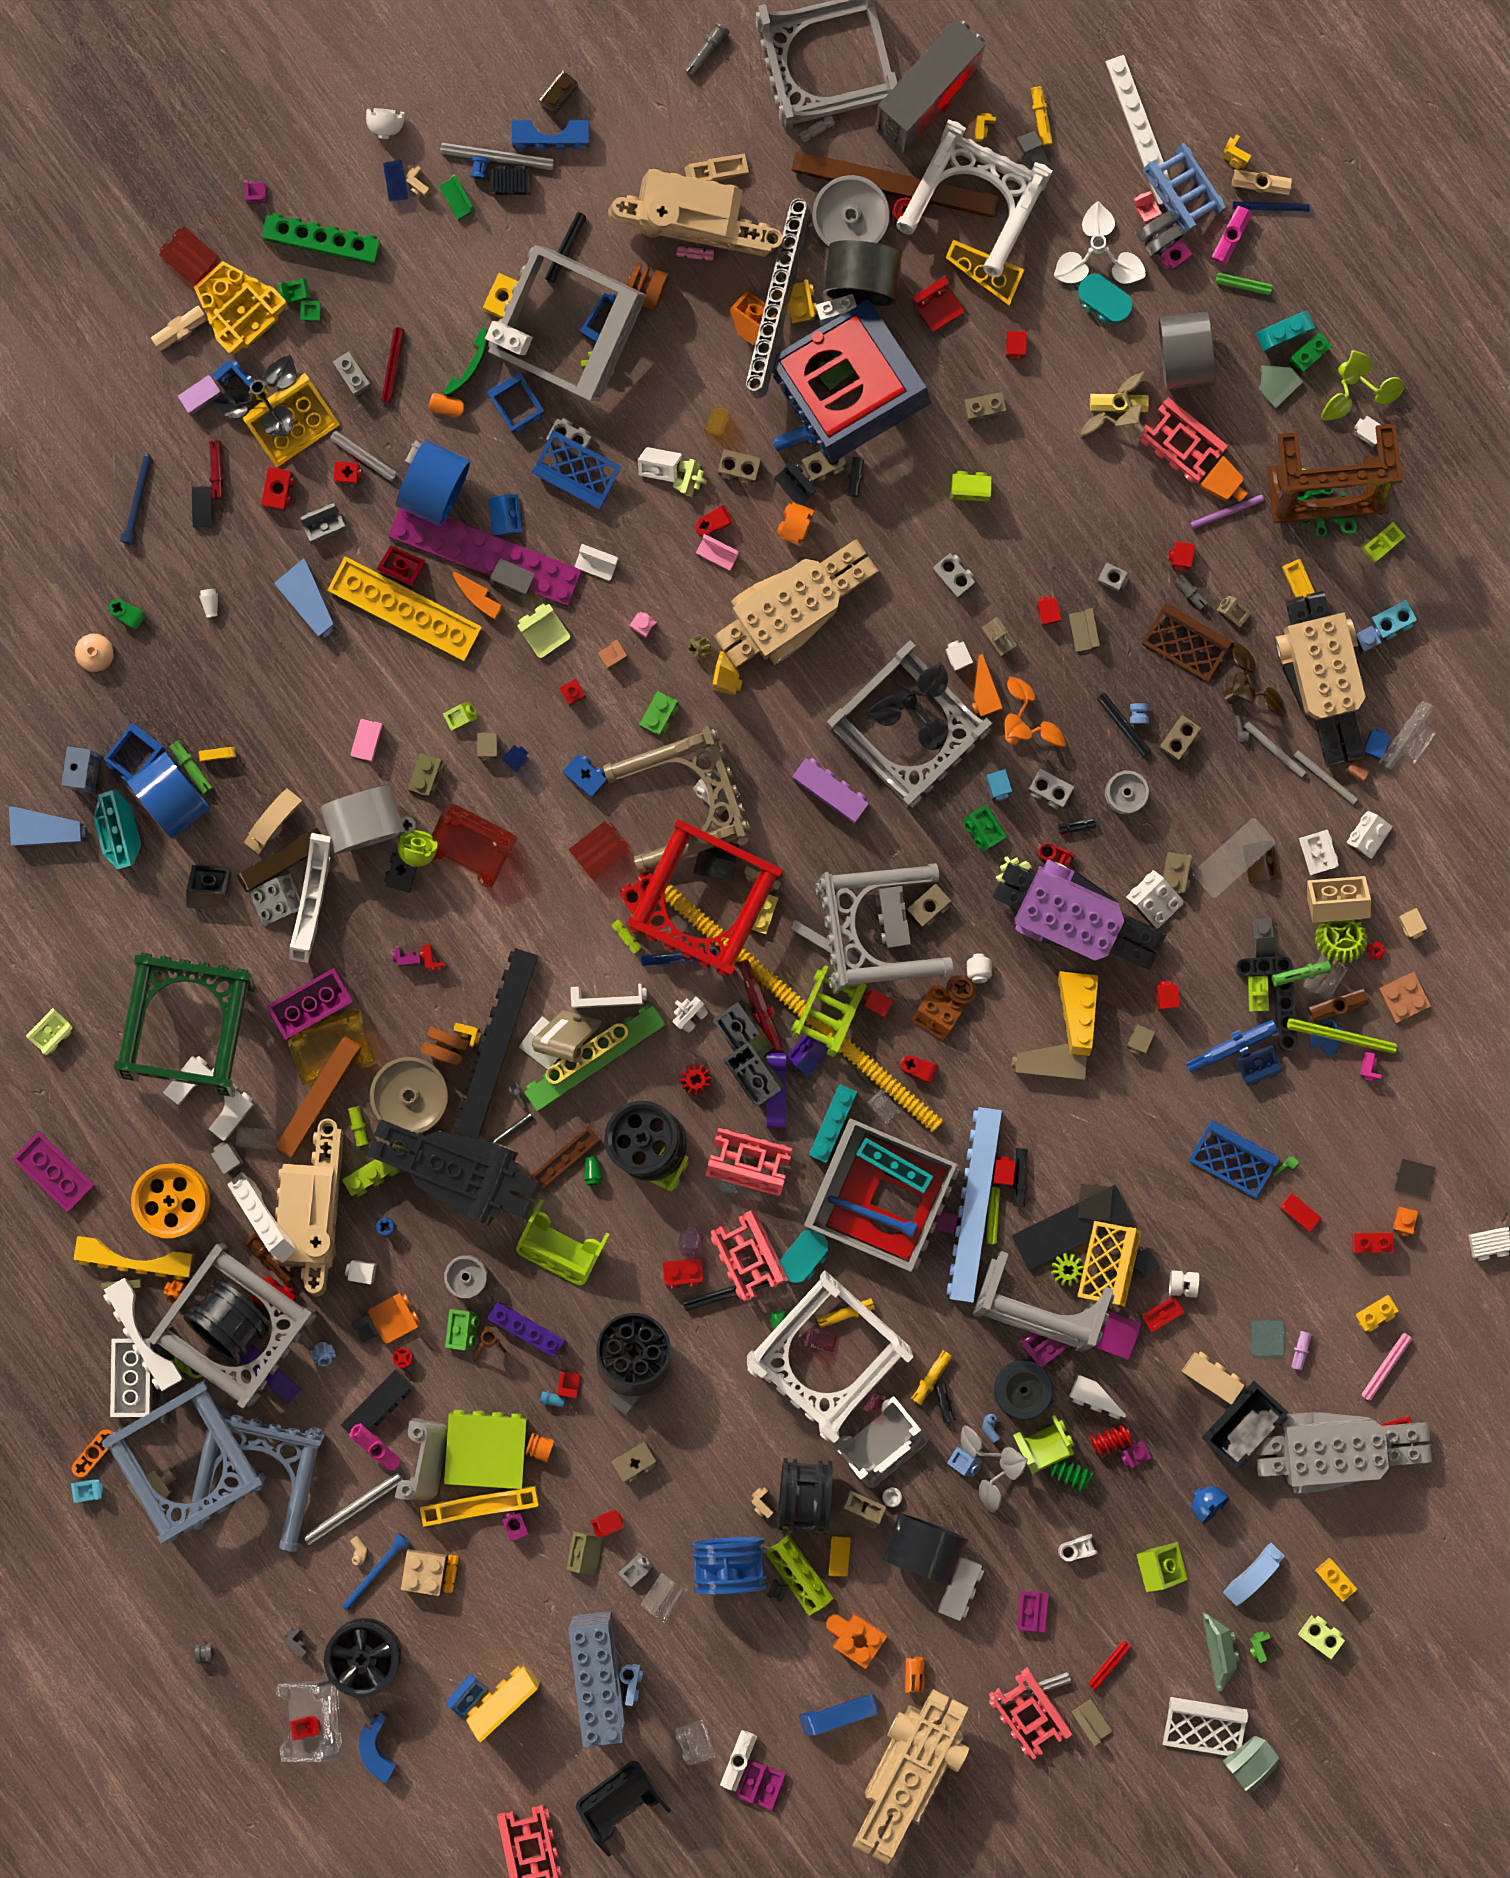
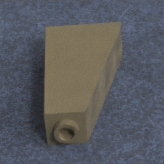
M1069 1044L1016 1053V1057H1012L1011 1068H1015L1014 1072L1085 1080L1087 1056L1070 1054Z

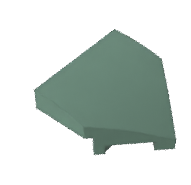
M1261 365L1260 371L1262 374L1259 390L1262 391V395L1274 408L1278 407L1303 383L1302 379L1291 367Z

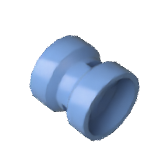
M1130 704V710L1132 711L1130 724H1149V717L1147 716L1149 704Z

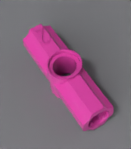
M1237 206L1211 257L1216 262L1223 265L1227 264L1252 216L1248 209ZM1232 231L1236 233L1237 238L1235 240L1229 239L1227 232Z
M361 1423L351 1429L349 1436L367 1451L371 1458L376 1459L389 1472L399 1466L401 1458Z

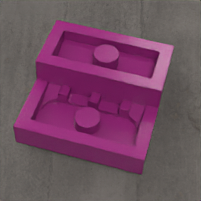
M1107 1310L1106 1313L1109 1314L1106 1325L1102 1324L1100 1330L1103 1333L1101 1341L1094 1347L1130 1360L1143 1323Z
M748 1760L735 1797L752 1804L755 1803L769 1810H774L787 1773Z

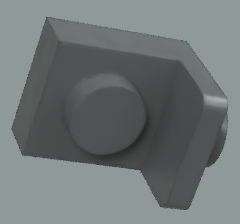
M298 1626L295 1630L292 1627L285 1635L287 1639L284 1643L302 1658L308 1651L305 1648L307 1645L300 1638L297 1640L294 1638L301 1628Z

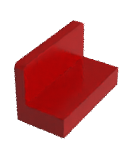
M1292 1192L1279 1206L1280 1209L1310 1233L1322 1218Z

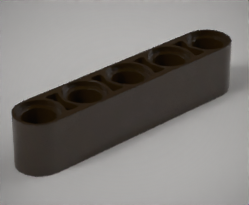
M319 829L311 830L236 875L245 892H249L307 858L311 834L322 835Z

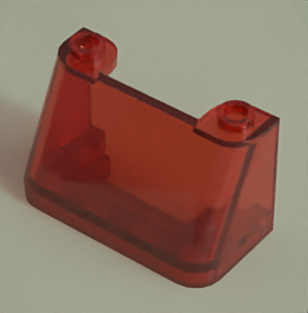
M449 804L440 815L431 835L433 836L432 840L434 842L437 841V850L433 860L436 861L446 857L478 873L477 879L479 883L490 888L494 886L517 841V837L513 833L456 804Z

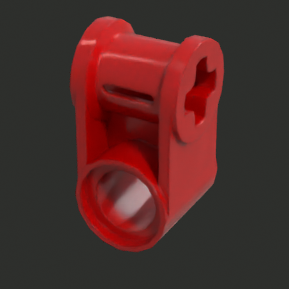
M722 505L698 519L695 530L700 536H704V534L708 536L717 530L727 527L733 521L725 506ZM702 522L705 525H709L707 531H705V529H700Z
M1050 843L1041 845L1037 851V855L1042 861L1047 862L1048 859H1052L1068 867L1072 858L1076 856L1074 853ZM1044 847L1051 849L1052 853L1048 858L1042 855Z
M906 1056L900 1062L902 1071L931 1084L939 1067L937 1064L914 1056ZM911 1059L912 1064H914V1067H911L908 1070L905 1061H909Z

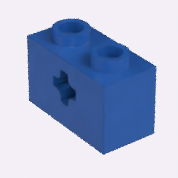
M577 754L562 772L593 798L606 783V775L599 767L595 770L590 765L591 761L585 755L580 757ZM583 770L585 772L590 771L589 775L591 777L589 779H582L583 775L581 772Z

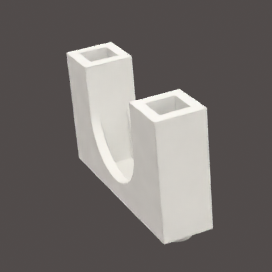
M192 1056L181 1071L213 1076L214 1068L212 1070L206 1066L207 1062L200 1056L197 1058ZM172 1081L163 1093L176 1104L181 1105L197 1085ZM234 1083L235 1096H224L225 1105L223 1111L209 1128L210 1131L223 1141L228 1139L255 1105L251 1102L253 1098L245 1092L243 1094L236 1090L238 1086Z

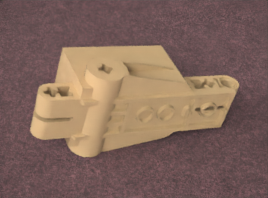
M649 169L643 177L639 200L638 197L627 195V198L619 197L614 200L608 210V216L612 221L634 226L633 228L636 231H641L650 238L666 236L762 257L772 253L783 240L781 232L770 228L769 224L759 223V225L751 224L752 221L747 219L737 221L743 192L737 186L723 185L715 181H704L696 177H685L677 173H666L658 169ZM767 238H770L773 244L769 243Z
M857 539L821 563L804 559L792 568L754 584L731 601L734 606L732 614L736 621L714 635V638L723 651L741 640L740 644L726 653L735 668L741 666L758 653H760L764 661L770 658L774 665L792 655L836 613L841 597L879 571L870 557L865 558L855 566L853 565V563L867 554ZM849 566L851 567L849 570H847L846 572H844L836 578V575H838L840 572H842Z
M332 1119L322 1120L318 1125L317 1133L314 1132L313 1144H315L316 1152H312L311 1163H313V1166L283 1164L282 1169H279L281 1184L280 1188L277 1189L279 1206L276 1207L275 1219H277L278 1225L291 1239L297 1250L283 1263L274 1255H272V1258L278 1266L302 1268L301 1279L304 1281L306 1290L314 1297H319L325 1293L328 1270L332 1267L336 1254L334 1241L344 1134ZM327 1128H333V1131L330 1134H325V1130ZM327 1147H330L331 1149L327 1151V1154L330 1158H327L324 1150H327ZM313 1277L316 1278V1281L319 1284V1286L317 1285L315 1289H313V1287L311 1286L315 1285V1280L313 1279Z

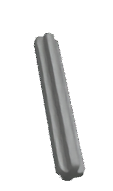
M337 431L333 432L330 437L331 441L389 481L395 479L397 473Z
M1064 1673L1038 1683L1046 1692L1071 1683L1069 1673ZM1026 1686L1027 1689L1020 1693L1022 1699L1035 1695L1030 1686ZM1001 1698L998 1699L1002 1706L1015 1702L1014 1699H1011L1004 1704Z

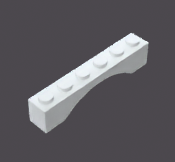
M241 1172L227 1185L268 1251L283 1263L297 1249L266 1208L261 1197L262 1193L255 1182Z
M123 1278L104 1289L106 1294L103 1296L108 1305L112 1304L116 1310L113 1312L118 1322L122 1321L125 1328L123 1331L128 1339L132 1338L135 1344L132 1347L138 1356L141 1355L144 1359L142 1364L147 1373L151 1371L154 1377L152 1382L156 1389L165 1391L184 1380L176 1364L155 1353L142 1338L135 1319L136 1294L128 1280Z

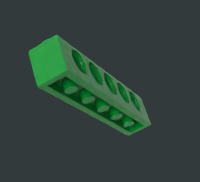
M272 213V216L266 215L262 233L263 241L376 265L381 245L377 236L371 234L360 236L358 232L353 230L342 232L339 231L340 228L335 226L324 228L320 227L321 224L317 222L302 223L301 219L291 217L290 220L284 219L283 215ZM282 226L289 227V231L286 234L279 233V229ZM301 230L308 231V235L305 238H299L298 233ZM325 234L327 239L322 243L318 242V235ZM339 238L346 240L342 247L335 245L336 240ZM358 242L364 244V248L361 251L354 249L355 244Z

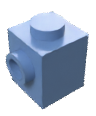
M1373 625L1356 634L1358 648L1361 653L1381 643L1380 639L1382 636L1377 628L1374 629Z

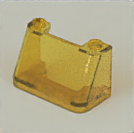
M360 1009L349 1010L321 1019L288 1038L289 1049L303 1086L314 1085L338 1044L345 1036L362 1046L360 1053L353 1063L357 1062L358 1066L363 1068L371 1067L377 1063Z

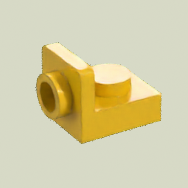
M981 113V116L977 115L974 142L982 143L983 137H987L988 126H984V124L995 125L996 117H992V114Z
M455 1023L453 1030L458 1031L457 1035L467 1038L469 1034L472 1035L470 1047L479 1044L481 1033L478 1032L479 1028Z

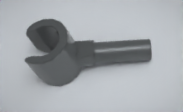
M1240 715L1235 716L1238 727L1237 740L1239 742H1248L1249 732L1243 731Z
M515 1082L516 1089L511 1090L508 1085L507 1088L511 1095L517 1098L522 1109L526 1108L527 1106L520 1094L521 1087L518 1083Z

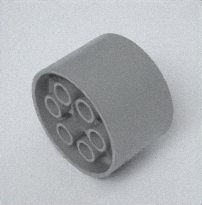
M390 785L348 795L320 807L328 835L331 837L334 854L368 847L405 833Z

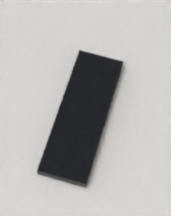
M1115 1184L1011 1236L1027 1269L1030 1270L1089 1241L1094 1221L1120 1226L1132 1220V1217ZM1099 1227L1097 1235L1100 1236L1108 1231L1104 1227Z

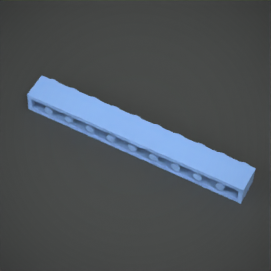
M978 1107V1110L973 1112L972 1122H976L975 1130L971 1129L969 1141H973L972 1149H968L967 1160H970L969 1168H965L964 1179L967 1180L966 1187H962L961 1198L964 1199L963 1206H959L958 1218H961L960 1226H956L955 1237H958V1244L953 1246L952 1256H956L955 1264L950 1266L949 1275H953L952 1283H948L946 1293L953 1300L974 1301L1002 1110Z

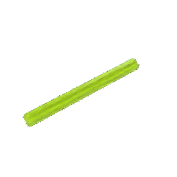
M1289 1019L1287 1023L1288 1029L1392 1054L1396 1053L1397 1044L1295 1019Z

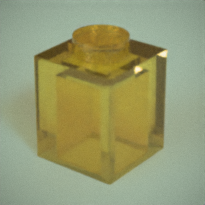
M718 406L716 409L713 407L704 431L722 438L731 414H728V410Z

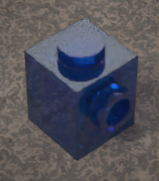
M514 745L501 758L515 773L530 760L527 757L529 753L521 745L519 748Z

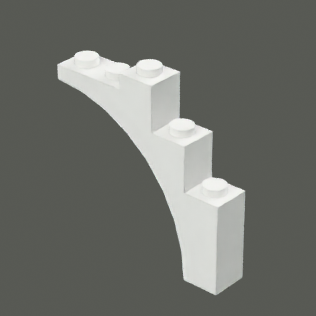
M312 833L310 837L304 886L289 950L290 960L305 963L309 961L318 928V916L323 902L324 886L329 872L330 836Z

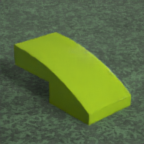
M1392 522L1364 546L1362 550L1375 563L1406 536Z

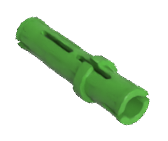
M179 740L169 746V749L179 760V765L185 768L202 794L213 788L191 759L192 755L186 752Z
M1329 961L1314 965L1310 963L1303 968L1272 975V981L1274 986L1277 987L1306 978L1314 979L1315 976L1331 973V966ZM1318 969L1317 971L1304 974V972ZM1295 974H1299L1298 976H1294V977H1290V978L1285 979V977L1292 976V975H1295Z

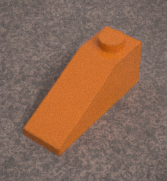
M983 654L979 655L977 660L974 703L971 704L975 715L979 714V717L1002 710L1001 702Z

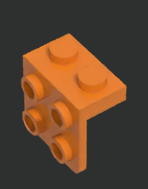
M402 1292L368 1311L384 1343H390L419 1327L418 1322H420V1319L415 1311H411L409 1307L411 1302L407 1295H403Z

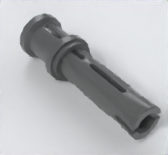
M716 22L715 28L709 35H706L705 43L687 67L684 68V71L694 77L714 48L720 47L719 43L726 34L729 35L730 31L719 22Z

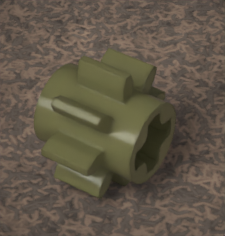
M698 634L688 640V652L691 656H697L700 660L710 654L711 642L707 637H701V634Z

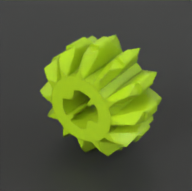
M1064 1253L1063 1261L1060 1257H1056L1059 1265L1052 1263V1266L1056 1267L1057 1270H1053L1051 1273L1059 1274L1054 1280L1059 1281L1062 1278L1061 1285L1063 1286L1066 1280H1068V1285L1072 1286L1071 1279L1079 1283L1076 1275L1081 1277L1083 1275L1078 1270L1084 1269V1266H1077L1081 1261L1080 1258L1073 1262L1074 1254H1071L1068 1260L1067 1254ZM1065 1265L1068 1267L1072 1266L1071 1274L1063 1273Z

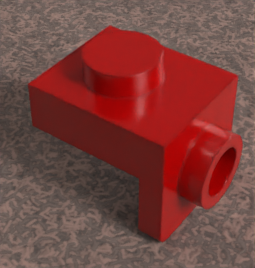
M423 945V950H420L421 961H425L426 969H430L431 972L442 971V967H445L446 963H434L432 945Z
M309 1715L288 1721L292 1740L294 1741L320 1735L321 1723L316 1716Z

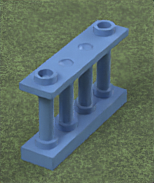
M1182 143L1175 150L1176 156L1160 165L1153 160L1142 171L1168 211H1172L1177 218V225H1181L1187 233L1196 225L1194 220L1211 210L1217 215L1226 206L1222 197L1217 194L1196 162L1191 149L1185 143ZM1182 162L1187 171L1168 181L1163 172ZM1192 177L1198 187L1182 197H1178L1173 188ZM1203 194L1208 203L1189 213L1184 204Z

